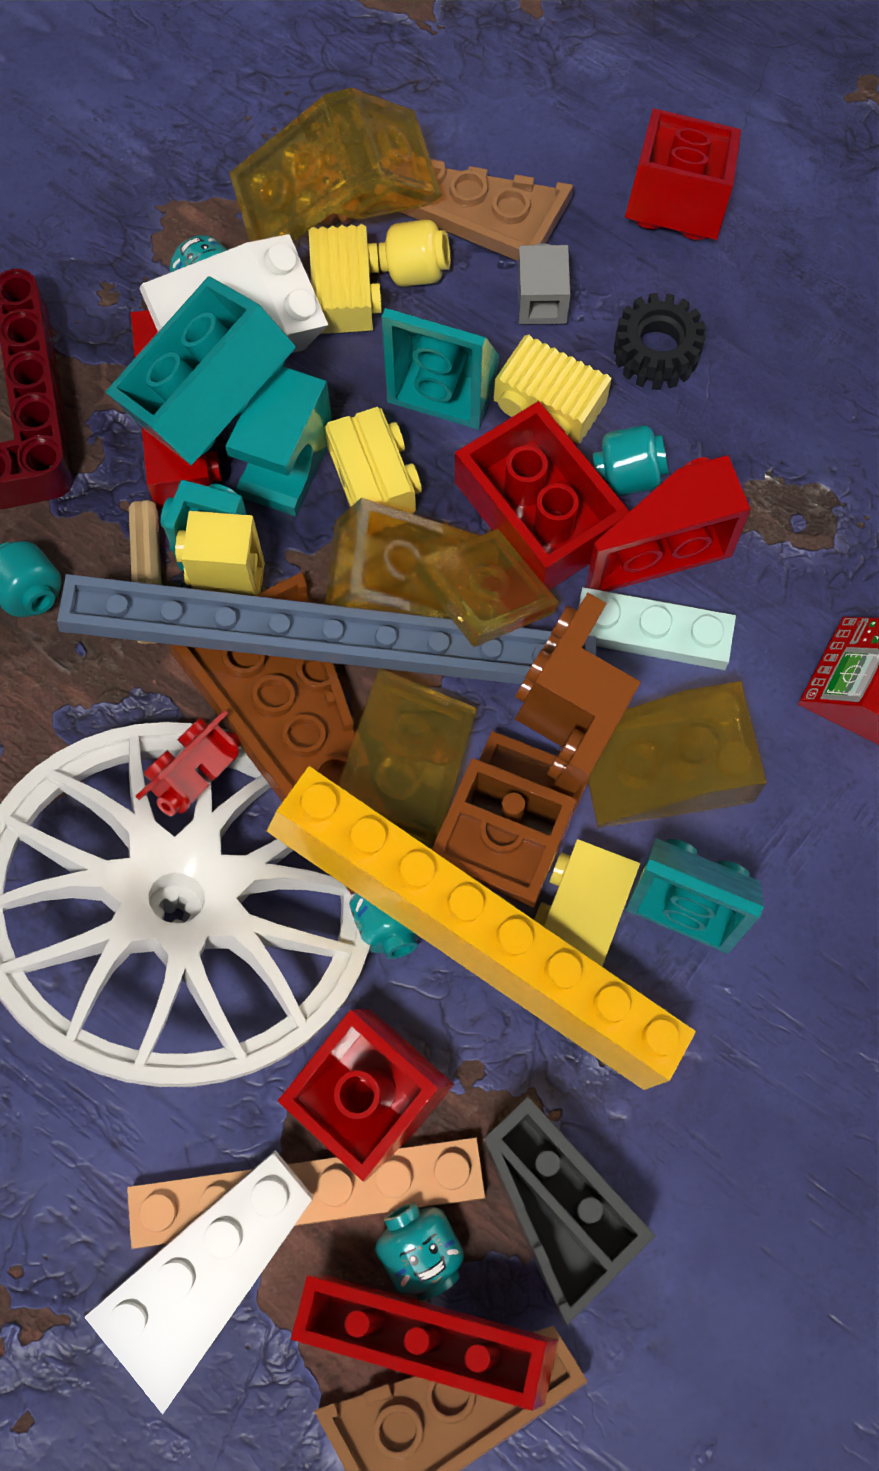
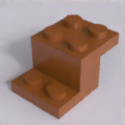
M588 592L577 610L568 605L566 606L545 646L540 650L515 695L516 699L523 702L515 720L562 747L546 775L555 779L550 789L570 797L575 795L591 774L641 683L639 680L582 648L607 605L606 602Z
M491 731L479 760L475 758L470 760L432 850L489 890L534 908L548 872L551 873L590 775L573 797L550 789L555 779L546 774L556 757L555 755Z

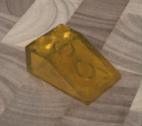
M360 498L335 521L325 605L491 624L492 611L479 596L477 590L482 581L496 574L498 541Z
M738 681L688 689L625 710L595 764L588 781L597 828L749 804L756 801L767 781L742 682Z

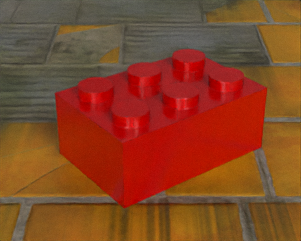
M539 401L455 452L454 483L543 593H546L588 566L591 562L594 542L630 512Z

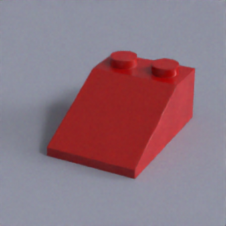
M653 108L625 218L634 220L639 226L648 229L664 227L680 231L683 236L694 240H703L705 238L717 240L733 189L741 129Z
M729 455L711 460L708 457H701L686 463L594 542L585 588L609 592L732 557L751 508Z

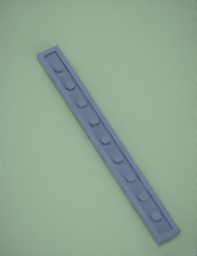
M66 574L57 619L59 632L513 684L523 683L525 676L552 632ZM588 636L582 648L595 656L596 636Z

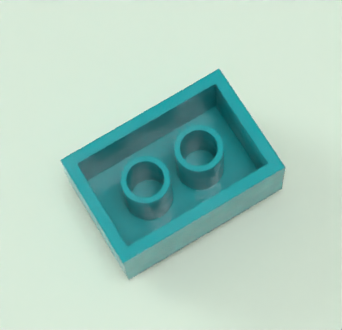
M208 275L105 393L145 431L192 466L200 455L206 453L213 446L216 437L230 421L247 408L250 399L269 377L275 375L282 368L285 359L296 346L258 303Z

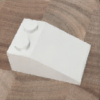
M290 234L247 242L145 282L139 288L158 332L208 275L258 303L296 346L292 353L305 350L328 326Z

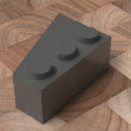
M527 1097L484 1138L483 1146L562 1324L568 1325L656 1236L533 1101Z

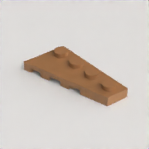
M552 1325L534 1332L559 1340L545 1405L533 1411L413 1376L391 1385L386 1384L364 1392L363 1395L327 1405L314 1410L345 1471H462L586 1385L588 1380Z

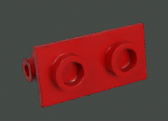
M225 710L222 711L209 724L202 717L194 722L177 739L184 748L175 757L166 750L143 772L150 782L135 797L140 800L151 790L158 797L157 805L163 813L169 816H173L176 812L184 813L191 803L209 786L195 769L198 768L212 782L239 756L238 748L241 746V741L238 736L231 731L224 732L218 725L228 713Z

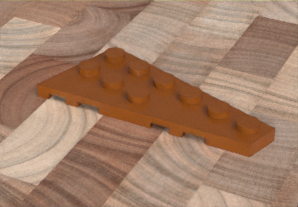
M302 572L256 595L257 597L310 603L306 592L307 585ZM170 644L171 654L215 713L219 715L224 710L228 713L221 721L229 731L238 736L241 741V748L282 802L308 766H310L386 818L380 799L376 798L369 778L368 764L363 749L360 750L353 731L354 723L333 663ZM345 886V887L347 888V890L350 892L351 895H353V894L355 893L354 891H352L351 889H349L347 886Z

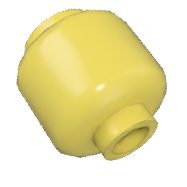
M418 220L391 225L387 231L386 241L378 245V260L382 272H389L394 283L401 287L437 283L442 277L443 270H449L451 263L450 245L446 231H439L437 225L431 220Z

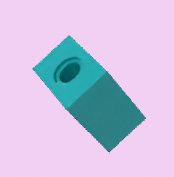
M282 366L275 375L269 377L250 399L247 408L241 413L225 446L228 456L248 462L237 486L238 495H241L243 499L295 517L297 516L328 449L324 426H326L327 422L332 421L327 381Z

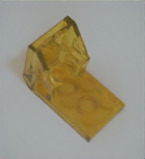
M347 88L324 94L229 172L250 242L290 234L294 242L332 213L359 220L428 206L442 196L415 110L355 88Z

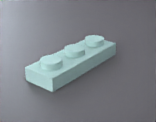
M582 587L579 606L587 592L607 603L589 636H596V647L726 670L730 658L736 615Z

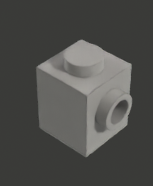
M541 243L519 246L517 272L519 324H567L570 301L568 245Z

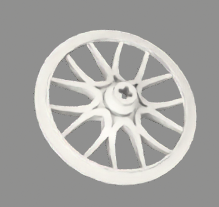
M158 722L135 724L107 730L84 738L56 752L37 765L13 787L0 804V1001L23 1028L40 1043L64 1059L96 1074L127 1083L155 1087L201 1086L221 1083L249 1075L282 1060L306 1044L337 1013L358 980L370 945L363 942L350 911L349 902L354 894L351 895L344 884L332 876L305 869L276 865L293 851V849L278 839L247 855H221L220 840L231 823L254 800L271 788L241 746L238 748L239 756L227 767L236 769L256 779L244 786L212 812L211 781L196 768V772L209 786L196 798L193 821L175 837L155 822L147 794L140 800L135 797L145 787L141 760L159 758L166 750L175 757L184 748L177 739L193 723ZM129 762L132 812L100 791L80 781L99 771ZM65 792L90 808L112 827L129 849V858L105 860L62 842L30 825L47 805L58 795ZM20 841L25 842L71 872L70 874L41 880L4 893L7 872ZM278 889L309 890L340 895L341 926L338 941L249 914L241 903L250 894ZM67 898L99 900L115 912L112 920L103 925L19 958L15 957L7 936L3 914L4 910L41 901ZM177 908L184 911L182 921L178 919L173 922L164 921L165 912L172 913ZM265 947L313 953L333 958L319 984L307 999L298 1006L285 978ZM204 949H230L247 962L269 987L287 1017L267 1031L239 1043L207 978L201 960ZM154 951L166 966V972L156 1009L140 1049L135 1050L114 1044L83 1030L82 1027L113 972L130 954ZM101 954L80 997L72 1021L63 1017L46 1002L25 975V973ZM182 981L186 984L224 1048L190 1054H162L153 1052Z

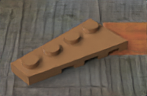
M385 151L365 182L366 189L364 195L365 198L417 220H431L441 230L518 261L519 246L536 245L548 241L572 199L574 185L557 182L556 188L534 184L533 177L516 174L514 180L487 176L488 169L469 166L468 170L458 171L445 168L444 161Z

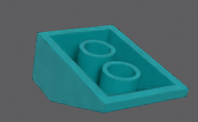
M385 308L382 314L387 402L480 430L494 393L495 378L499 371V353L486 337Z
M655 838L625 911L729 954L761 916L764 908L762 885L760 881L748 877L749 871L739 864L726 860H719L718 863L698 856L697 850L684 841L669 838L665 842Z

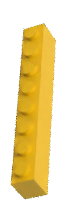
M308 766L275 812L266 832L641 1089L646 1090L671 1080L696 1033L695 1030L318 771Z

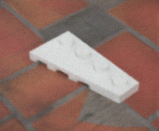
M276 1150L85 1316L87 1321L162 1414L313 1199L312 1193Z

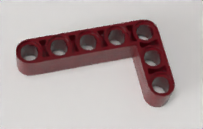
M21 268L9 269L0 274V345L14 440L0 442V474H2L0 476V510L60 498L68 493L74 484L73 465L49 312L34 276L29 271ZM45 422L43 425L35 427L37 424ZM52 465L49 469L39 471L44 466Z

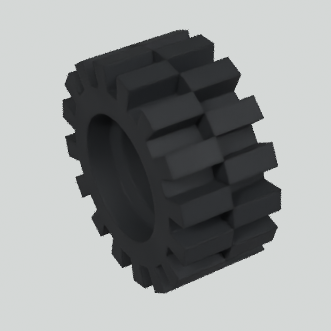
M658 293L649 294L647 304L642 297L634 300L633 308L627 305L623 310L622 318L619 317L613 354H616L615 363L617 367L624 366L623 375L628 380L636 374V385L644 388L646 380L653 381L652 390H660L662 381H666L670 389L677 387L679 378L685 382L690 378L691 372H695L703 349L706 328L704 321L699 322L701 314L696 308L688 313L690 302L682 299L679 305L673 303L675 295L666 293L665 301H659ZM651 332L664 333L671 336L677 342V347L670 351H656L645 346L641 342V337Z

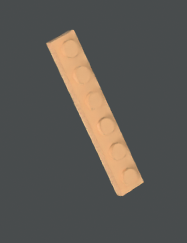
M477 1138L400 1148L364 1182L337 1157L288 1164L313 1195L311 1203L294 1226L390 1213L411 1202H415L418 1208L485 1199ZM251 1170L127 1187L131 1249L168 1244Z

